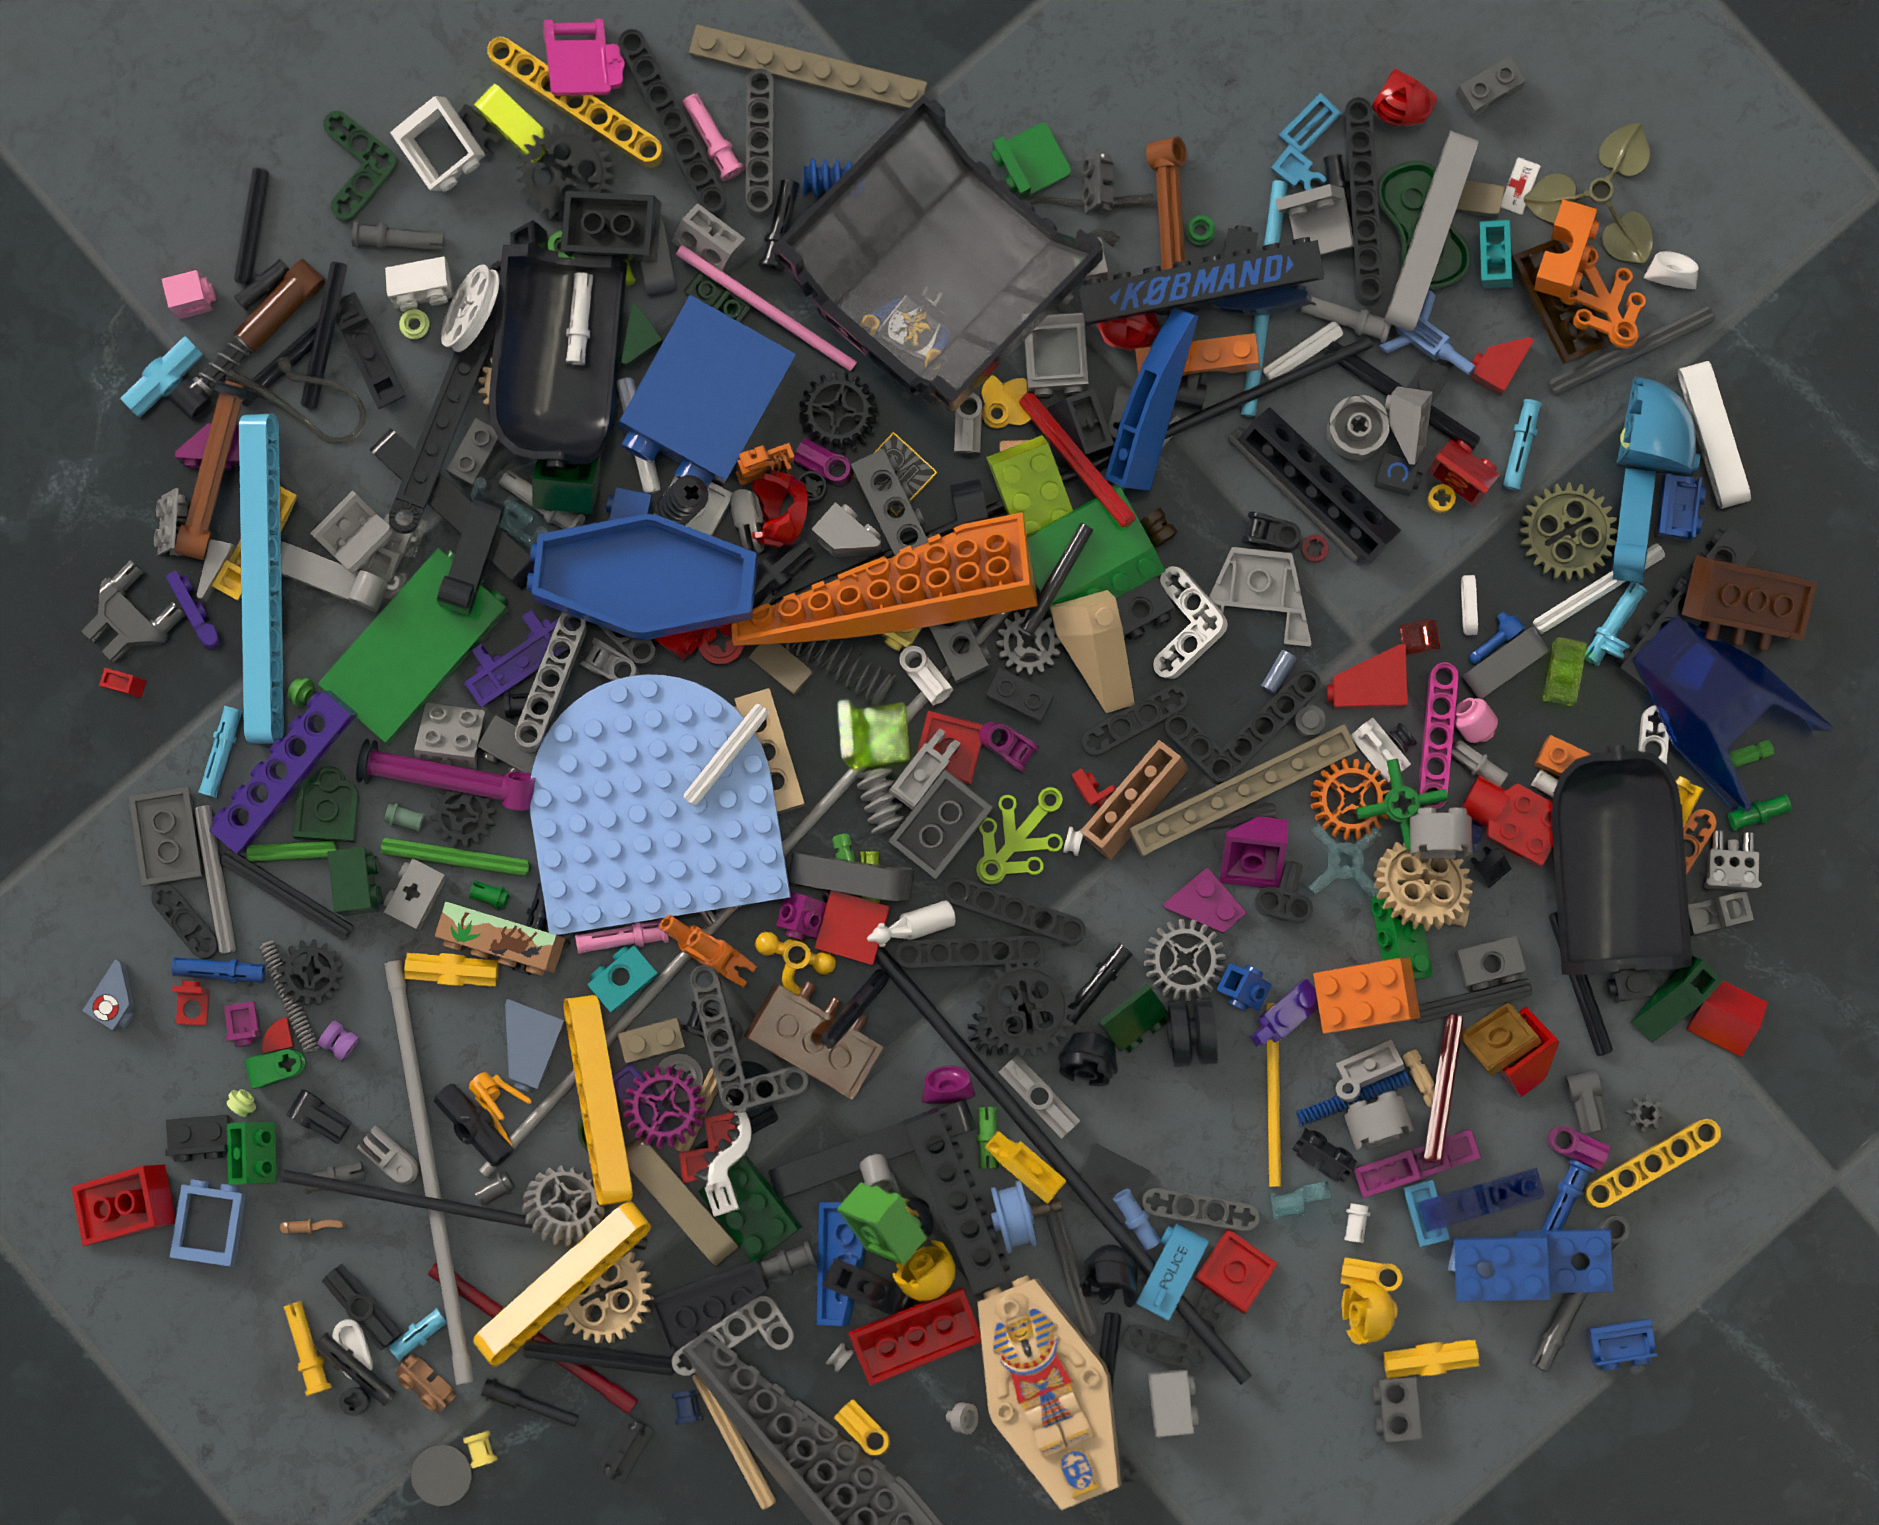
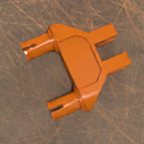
M667 915L660 923V930L675 939L680 950L703 965L710 966L717 973L742 987L746 985L747 981L739 977L738 971L734 967L736 965L740 968L745 967L752 972L757 968V966L721 939H715L695 925L687 926L671 915Z

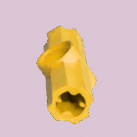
M407 953L404 969L405 979L432 981L440 985L449 986L469 984L497 987L499 963L498 960L467 958L465 955L440 953L438 956Z
M1475 1340L1455 1341L1443 1344V1342L1415 1345V1348L1383 1352L1387 1378L1407 1377L1419 1374V1376H1429L1447 1373V1370L1479 1366L1478 1349Z

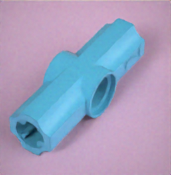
M184 336L163 358L159 357L152 361L143 371V377L120 399L140 418L161 397L171 394L182 382V377L204 355Z

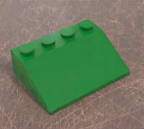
M1120 486L1113 489L1134 513L1136 518L1129 527H1121L1102 503L1095 498L1027 536L1035 587L1038 594H1040L1079 524L1084 523L1094 530L1050 606L1106 590L1117 599L1166 572L1154 546ZM1049 607L1047 612L1049 616L1052 618L1051 610Z

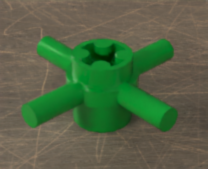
M1397 758L1386 761L1392 789L1386 794L1384 802L1356 808L1358 820L1386 814L1391 820L1400 823L1405 848L1410 850V817L1417 814L1421 806L1448 801L1446 789L1418 795L1412 788L1404 786ZM1403 795L1406 799H1409L1408 812L1402 813L1400 808H1394V802H1397L1399 796Z

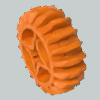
M1343 759L1341 761V770L1338 769L1335 763L1330 764V770L1333 774L1330 775L1327 771L1322 770L1320 775L1325 782L1315 780L1313 783L1321 791H1312L1310 793V797L1319 799V802L1311 804L1310 808L1312 810L1321 809V813H1318L1314 819L1315 821H1319L1322 818L1327 820L1322 825V830H1327L1330 825L1335 827L1331 834L1332 837H1336L1339 831L1342 830L1344 831V841H1348L1350 832H1354V838L1358 841L1361 839L1360 830H1363L1370 837L1373 834L1370 825L1380 830L1382 824L1377 818L1388 819V816L1383 814L1365 818L1366 821L1358 824H1347L1339 821V818L1345 813H1356V808L1366 806L1363 801V795L1370 786L1374 791L1376 804L1384 802L1383 798L1390 791L1381 790V787L1388 783L1387 779H1382L1380 782H1377L1375 779L1381 773L1379 769L1375 770L1372 775L1368 773L1371 767L1369 762L1364 765L1363 770L1358 769L1359 759H1354L1352 768H1349L1348 761ZM1343 776H1356L1363 779V781L1357 787L1350 788L1343 783L1341 784L1337 779ZM1329 786L1335 790L1334 793L1339 798V806L1333 813L1330 812L1326 800ZM1361 789L1362 791L1358 794L1356 802H1359L1358 806L1351 804L1341 811L1340 809L1344 806V801L1347 799L1343 798L1344 794L1346 793L1351 796Z

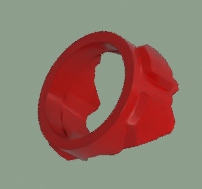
M775 470L769 474L762 473V478L754 480L751 486L759 497L762 505V515L766 522L761 529L762 532H753L752 538L756 539L757 543L774 548L790 545L799 536L805 522L808 506L806 487L802 481L796 480L795 476L789 473ZM789 492L794 497V504L788 508L785 514L779 517L783 500Z

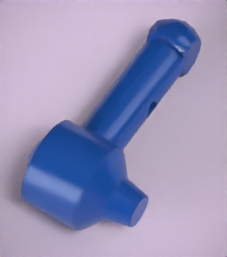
M1505 612L1497 616L1500 622L1499 632L1469 655V659L1473 664L1477 665L1504 642L1513 640L1523 633L1526 627L1517 616H1508Z

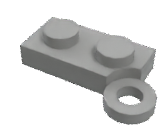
M1392 1039L1336 1063L1337 1070L1342 1078L1336 1085L1337 1096L1344 1102L1354 1101L1359 1097L1361 1088L1405 1070L1404 1063ZM1349 1085L1354 1088L1350 1094L1343 1092L1345 1086Z

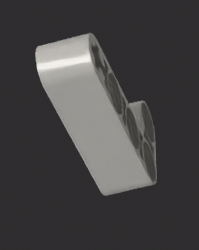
M281 541L282 576L365 609L378 612L389 585L384 579L363 570H356L351 573L342 564Z
M760 1296L753 1299L707 1330L709 1334L716 1336L729 1349L758 1330L767 1343L777 1350L789 1347L794 1340L792 1326L776 1302L768 1296ZM760 1301H766L771 1305V1315L766 1319L759 1318L755 1313V1306ZM735 1318L742 1319L746 1324L745 1333L741 1336L733 1335L730 1332V1322ZM776 1327H783L788 1331L789 1338L786 1343L777 1344L773 1341L772 1332ZM691 1342L679 1349L672 1358L674 1370L683 1376L696 1372L694 1367L689 1370L687 1366L681 1368L679 1365L682 1361L680 1356L683 1353L682 1350Z

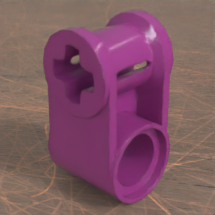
M988 722L979 731V739L983 746L1022 773H1024L1026 769L1024 765L1033 751H1038L1040 748L1030 739L1001 723ZM999 729L1001 732L1000 741L993 744L991 740L992 733Z

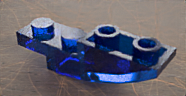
M1533 1168L1418 1202L1426 1231L1429 1232L1546 1196L1538 1169Z

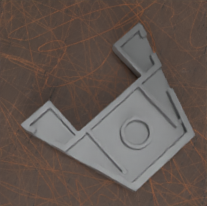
M1232 547L1209 596L1210 600L1222 613L1224 606L1286 612L1284 644L1311 647V638L1293 554ZM1206 613L1201 615L1209 622L1207 629L1215 630L1217 628L1216 620L1210 618Z

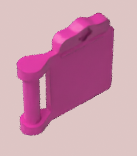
M594 19L593 23H553V20L543 21V35L546 43L552 95L610 94L611 89L622 87L625 61L620 55L618 45H606L603 19ZM594 34L595 40L555 41L554 35Z

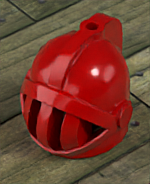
M1394 68L1375 98L1372 110L1386 124L1409 127L1424 123L1437 104V97L1421 82Z
M1155 312L1096 324L1102 338L1108 345L1128 351L1148 347L1160 332V325Z

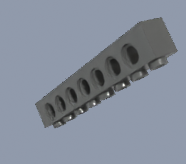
M881 449L852 463V470L894 556L900 552V549L910 546L903 544L901 541V536L906 531H914L918 535L917 542L911 545L912 549L928 543L927 538L932 537V535H925L921 526L926 524L919 508L912 509L908 500L913 497L906 481L899 482L895 474L900 469L893 454L886 455L884 449ZM887 477L892 481V485L887 491H879L875 488V483L879 478ZM893 504H901L905 508V512L900 518H892L888 515V509ZM973 619L957 621L951 627H946L942 624L929 626L956 684L989 669L987 661L991 659V656L984 642L978 645L974 634L978 632V629ZM958 639H966L970 642L971 647L967 653L959 654L954 651L953 645Z

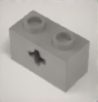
M412 858L410 864L405 862L397 877L401 881L396 890L391 889L383 905L386 906L384 913L420 931L448 877ZM418 885L419 898L413 897L409 901L410 895L407 894V890L409 888L415 889Z

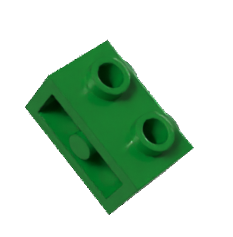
M275 1122L227 1124L228 1185L276 1183L275 1143L277 1136Z

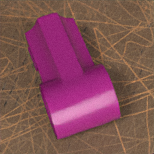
M804 438L795 451V463L810 471L818 472L833 486L843 487L852 480L853 470L848 459L844 456L836 455L822 446L819 447L807 438ZM836 465L846 467L845 473L840 477H834L830 474L831 469Z
M1566 1126L1554 1127L1549 1131L1546 1139L1548 1147L1553 1152L1565 1155L1597 1170L1602 1169L1611 1147ZM1562 1131L1566 1132L1570 1139L1568 1146L1563 1149L1556 1144V1136Z

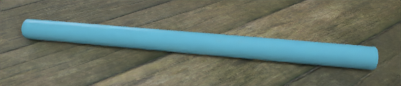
M1273 181L1264 245L1280 243L1284 212L1277 211L1275 199L1286 196L1287 182ZM1254 315L1252 333L1256 334L1258 340L1261 370L1246 372L1244 391L1260 384L1269 315ZM1258 399L1242 405L1241 416L1255 418Z

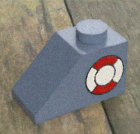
M114 960L82 1010L114 1031H119L121 1027L125 1029L134 1016V1013L131 1011L135 1004L125 963Z

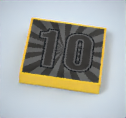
M894 432L875 451L884 449L886 455L893 454L900 469L895 474L899 482L906 481L913 497L908 499L910 503L938 474L933 467ZM881 477L876 481L875 488L879 491H887L891 487L892 481L887 477ZM893 504L888 510L898 517L905 508L901 504Z

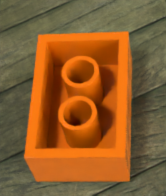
M1398 958L1313 973L1323 1034L1421 1018L1411 958Z

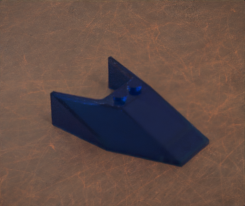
M1675 616L1633 658L1672 745L1732 810L1748 812L1752 809V806L1734 768L1728 750L1730 745L1771 705L1777 704L1802 717L1815 731L1830 732L1834 727L1761 661L1719 638L1717 641L1706 639L1707 631L1679 616Z

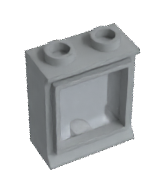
M1083 314L1048 315L1025 339L1028 393H1034L1036 397L1052 396V392L1064 391L1065 395L1082 393V390L1088 389Z

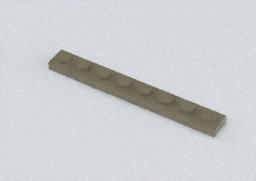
M697 24L689 50V55L749 71L756 68H764L773 77L909 110L922 95H925L927 82Z
M1345 724L1143 821L1129 828L1128 831L1141 857L1326 768L1330 764L1356 753L1358 750Z

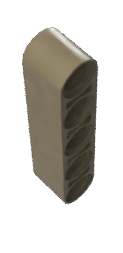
M644 1136L640 1139L636 1138L625 1148L629 1169L715 1267L720 1265L739 1248L734 1239L687 1185L683 1183L653 1146L645 1144Z

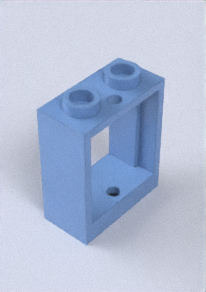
M191 1179L190 1185L181 1184L170 1258L235 1266L247 1194L240 1193L239 1186L221 1184L219 1190L208 1188L209 1182ZM191 1194L233 1200L225 1252L183 1246Z

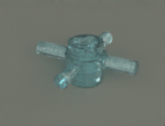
M1318 823L1310 832L1329 852L1327 858L1328 869L1308 887L1309 890L1317 896L1336 877L1341 879L1354 878L1371 898L1377 895L1380 889L1374 888V882L1362 870L1364 864L1362 853L1383 835L1382 832L1374 826L1371 828V834L1366 833L1355 844L1347 842L1337 844ZM1342 852L1350 855L1354 865L1351 868L1349 866L1340 868L1338 865L1340 857L1338 855Z

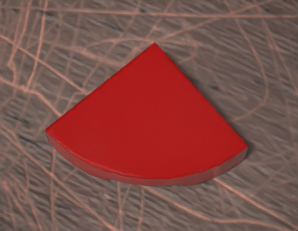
M285 1017L269 1027L263 1039L262 1051L263 1054L294 1047L288 1017Z

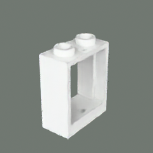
M434 96L390 132L429 190L443 192L450 190L457 184L456 179L463 173L468 174L474 171L480 165L478 161L486 156L446 97ZM443 115L468 151V154L439 176L414 138Z

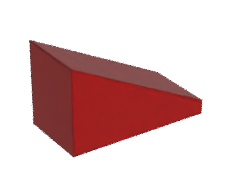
M104 668L99 686L141 699L147 681L130 674Z

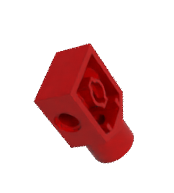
M1479 775L1461 808H1466L1467 815L1471 816L1472 820L1485 826L1486 841L1536 868L1543 866L1553 847L1552 802L1518 783L1506 790Z

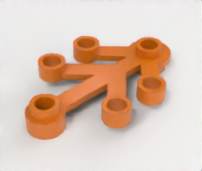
M1587 245L1592 248L1587 265L1581 264L1579 271L1584 272L1596 296L1578 289V291L1572 290L1575 297H1570L1569 300L1561 298V300L1567 305H1573L1578 302L1606 314L1609 320L1606 321L1595 317L1587 309H1580L1573 318L1575 327L1581 330L1591 327L1607 334L1612 344L1622 349L1631 348L1636 344L1639 337L1635 321L1638 313L1644 308L1646 299L1638 292L1630 294L1626 301V308L1628 310L1622 319L1617 308L1625 288L1630 285L1633 279V274L1627 268H1619L1613 276L1614 285L1609 294L1595 267L1599 258L1598 252L1594 247ZM1619 276H1624L1627 280H1621ZM1632 300L1638 301L1640 305L1633 304ZM1579 317L1586 318L1587 322L1581 321Z

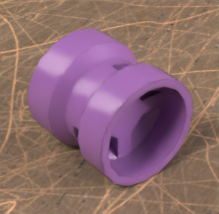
M334 1020L323 1032L317 1045L324 1050L330 1049L334 1052V1056L343 1062L354 1050L360 1037L353 1032H346L343 1030V1025Z

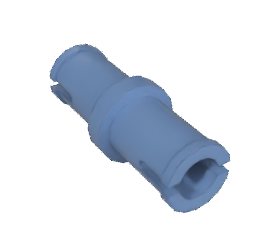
M1130 1189L1122 1190L1116 1194L1113 1201L1126 1218L1125 1224L1128 1229H1133L1144 1250H1149L1159 1244L1161 1238L1148 1221V1213L1146 1210H1141Z

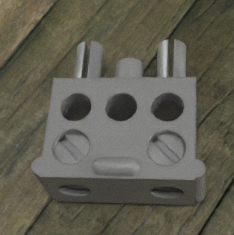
M1718 830L1714 831L1713 849L1707 852L1706 881L1703 887L1716 890L1755 892L1762 884L1759 881V852H1754V833L1746 832L1743 834V851H1738L1739 840H1728V850H1723L1724 832L1719 831L1718 835ZM1714 860L1720 861L1721 866H1717ZM1729 861H1734L1736 867H1732ZM1745 861L1751 864V868L1746 867Z

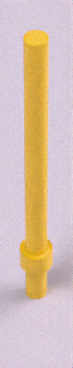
M1266 1003V1011L1275 1003ZM1269 1039L1267 1041L1269 1187H1281L1279 1041L1274 1043L1272 1039Z

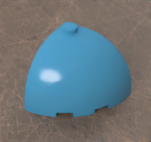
M1635 376L1633 378L1624 424L1623 442L1629 443V447L1625 449L1620 444L1617 465L1635 469L1654 470L1656 473L1664 475L1668 473L1690 477L1693 472L1698 471L1701 458L1700 454H1696V429L1691 412L1682 398L1666 385L1651 379Z

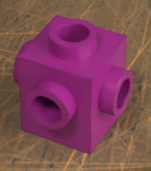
M790 892L791 897L784 898L776 926L786 929V936L803 941L804 936L817 938L827 903L806 895Z

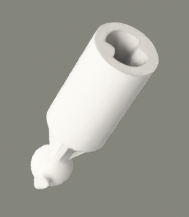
M948 901L938 902L901 914L900 919L889 928L885 927L884 923H879L873 933L867 937V940L879 943L880 947H884L891 937L913 940L953 927L955 925V914Z

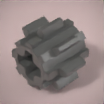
M1649 1094L1644 1096L1642 1102L1637 1098H1633L1634 1108L1625 1110V1113L1632 1115L1633 1118L1629 1125L1639 1124L1641 1133L1646 1132L1648 1125L1658 1129L1659 1126L1656 1120L1665 1117V1114L1660 1113L1658 1110L1662 1102L1652 1103ZM1640 1107L1651 1109L1649 1113L1650 1120L1640 1119L1639 1116L1642 1113Z

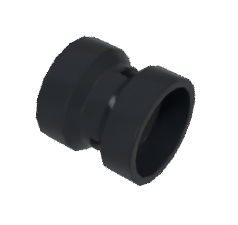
M815 471L803 473L798 480L802 481L806 487L808 505L820 504L827 496V485L824 477Z

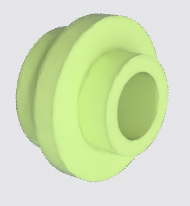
M411 309L401 316L399 326L401 332L407 338L420 339L427 334L430 322L423 311ZM413 320L420 321V327L416 330L410 328V323Z
M243 1089L239 1091L231 1090L228 1095L227 1105L233 1112L246 1117L249 1113L255 1111V1099L249 1092Z

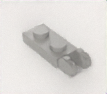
M941 728L928 744L925 743L889 790L890 794L912 810L947 767L950 758L961 744L955 739L949 744L943 755L937 752L934 748L943 740L945 731Z

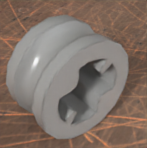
M844 1342L840 1344L826 1362L827 1365H834V1371L837 1373L854 1353L852 1349L847 1350L845 1348L846 1344Z

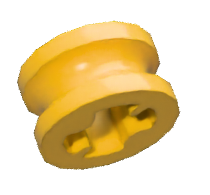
M1440 484L1432 488L1428 494L1427 501L1433 511L1445 513L1454 505L1456 496L1450 486ZM1438 491H1443L1444 496L1450 499L1449 502H1445V506H1439V501L1433 499L1434 495L1437 496L1439 494Z

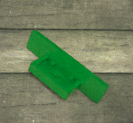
M1378 893L1371 895V909L1375 919L1377 942L1380 947L1382 961L1411 958L1414 980L1433 977L1423 923H1419L1416 929H1413V923L1410 920L1402 925V919L1398 920V916L1395 918L1391 917L1392 908H1382L1386 899H1377Z

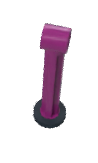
M368 738L363 741L356 763V781L358 783L364 779L367 785L371 782L373 775L499 799L504 807L512 810H529L534 792L535 778L532 777L531 779L530 773L512 771L503 776L379 752L378 742L374 740L370 744Z

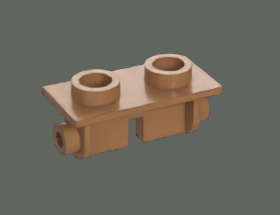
M411 1354L404 1364H400L395 1372L399 1376L398 1381L407 1390H413L421 1397L420 1402L426 1409L431 1412L436 1411L440 1415L446 1404L449 1405L455 1399L454 1389L439 1375L430 1383L427 1378L434 1370L419 1356L416 1358Z

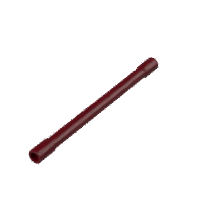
M436 1261L430 1269L428 1276L440 1283ZM454 1271L458 1295L493 1319L505 1309L462 1279ZM537 1332L529 1339L554 1343L540 1332ZM554 1361L602 1394L606 1400L626 1414L631 1412L639 1400L587 1365Z

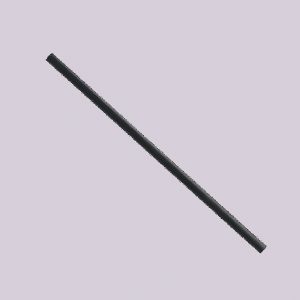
M284 1170L282 1182L530 1229L533 1227V1224H526V1215L290 1170ZM647 1238L641 1239L632 1248L645 1250Z

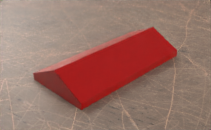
M963 1287L848 1332L869 1386L982 1342L980 1330Z

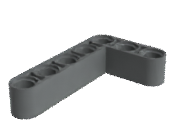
M700 965L696 967L690 976L691 986L723 1105L730 1112L743 1113L805 1095L810 1088V1079L798 1067H790L746 1079L720 977L710 966ZM704 973L713 975V983L707 988L698 986V978ZM712 1002L721 1005V1011L716 1017H708L705 1014L707 1005ZM718 1032H726L729 1036L727 1044L722 1047H717L713 1044V1037ZM727 1061L735 1062V1073L728 1077L723 1076L720 1070L722 1064ZM792 1075H801L804 1081L802 1087L798 1090L789 1089L787 1086L788 1079ZM766 1082L773 1084L774 1091L770 1097H759L758 1088L761 1084ZM742 1091L744 1094L743 1102L738 1106H731L728 1102L731 1092Z

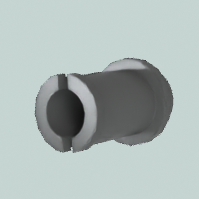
M507 1172L503 1174L497 1173L495 1179L474 1189V1193L482 1206L505 1193L507 1195L511 1194V1190L515 1188V1185Z

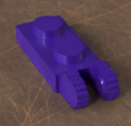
M176 570L167 574L166 579L199 640L203 643L202 645L208 650L218 647L220 641L218 639L219 636H217L218 633L213 625L204 622L203 619L208 616L200 601L194 603L189 593L194 590L186 575L179 577Z

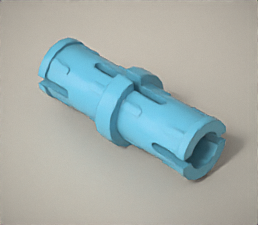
M435 1308L432 1313L419 1323H412L408 1326L410 1330L392 1344H389L390 1351L401 1361L404 1356L420 1344L424 1346L430 1336L444 1325H447V1319L438 1308Z

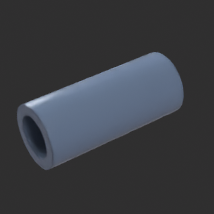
M1281 650L1261 687L1276 695L1298 658L1285 650Z

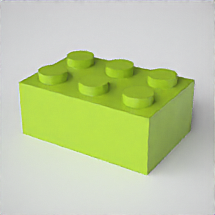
M1043 435L986 457L1007 515L1023 512L1027 536L1073 511L1050 446Z

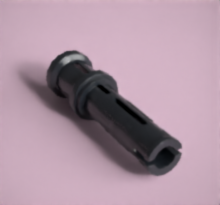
M782 179L780 181L781 185L771 229L764 236L763 241L766 244L763 258L758 262L761 268L770 271L782 272L785 269V266L782 267L775 259L773 246L789 231L797 190L800 185L798 182L790 179Z

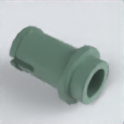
M395 803V805L389 804L384 821L389 822V826L396 824L419 832L425 813L399 807V803Z

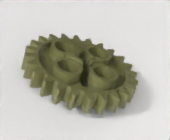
M1571 482L1566 484L1564 491L1561 490L1559 484H1555L1553 494L1547 488L1543 489L1544 499L1535 495L1532 500L1536 507L1527 505L1525 508L1526 512L1531 516H1522L1520 519L1522 523L1527 525V527L1519 530V534L1527 536L1520 543V546L1530 547L1525 557L1535 556L1536 560L1532 566L1536 567L1539 564H1543V575L1550 569L1553 570V578L1555 580L1561 573H1564L1566 581L1571 579L1572 573H1575L1576 577L1581 580L1584 574L1583 570L1593 575L1595 573L1593 564L1602 568L1605 564L1601 556L1610 558L1612 553L1606 548L1615 547L1617 543L1610 539V536L1618 533L1617 529L1610 528V525L1616 522L1617 518L1607 517L1606 515L1612 507L1602 508L1601 504L1605 497L1602 496L1595 500L1593 498L1594 489H1591L1587 494L1583 493V484H1580L1576 491H1573ZM1571 504L1578 506L1581 510V517L1577 519L1570 517L1566 511L1567 506ZM1586 518L1592 519L1591 523L1578 528L1572 534V538L1570 535H1566L1550 546L1545 545V541L1561 534L1565 526L1567 529H1570ZM1541 520H1551L1555 525V531L1552 533L1544 532L1540 526ZM1586 530L1593 532L1596 535V543L1592 545L1586 544L1582 540V532ZM1556 546H1566L1570 550V557L1568 559L1559 558L1555 552Z

